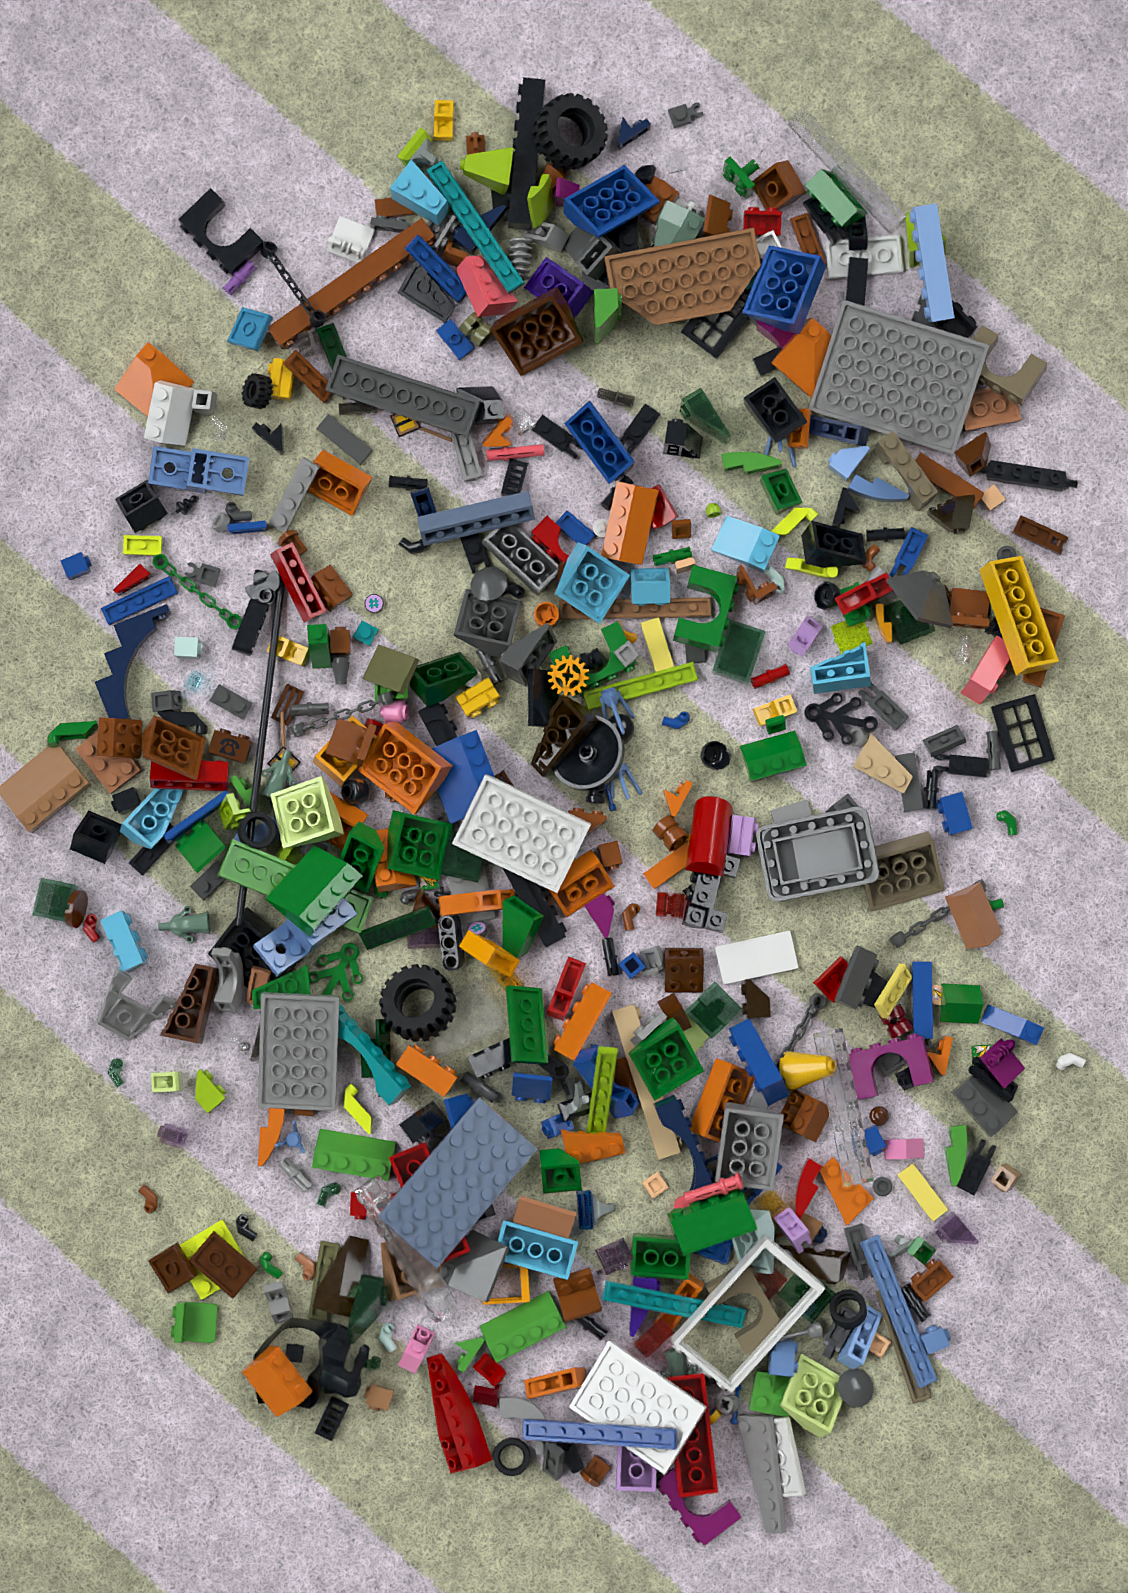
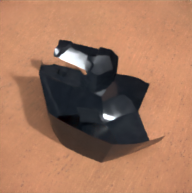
M292 1317L269 1336L254 1355L253 1361L287 1328H304L318 1335L319 1363L305 1381L313 1392L296 1406L311 1409L320 1398L322 1386L344 1398L357 1396L361 1387L360 1375L364 1362L369 1358L370 1348L366 1344L360 1347L353 1370L349 1372L344 1368V1364L352 1339L350 1331L346 1326L340 1323ZM287 1343L286 1357L290 1362L302 1363L304 1345ZM327 1362L330 1364V1369H329L328 1372H327ZM255 1390L258 1404H265Z

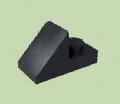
M256 422L252 430L279 454L283 455L284 438L282 423L270 434L271 430L265 424L260 425Z
M845 487L841 490L832 526L838 528L841 524L845 523L847 513H844V511L855 514L860 512L848 489Z

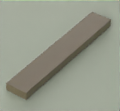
M875 1291L912 1403L915 1404L932 1398L928 1385L922 1388L918 1387L880 1291Z

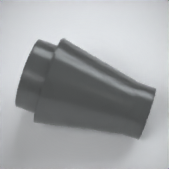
M333 657L331 665L335 684H347L350 665L348 657Z

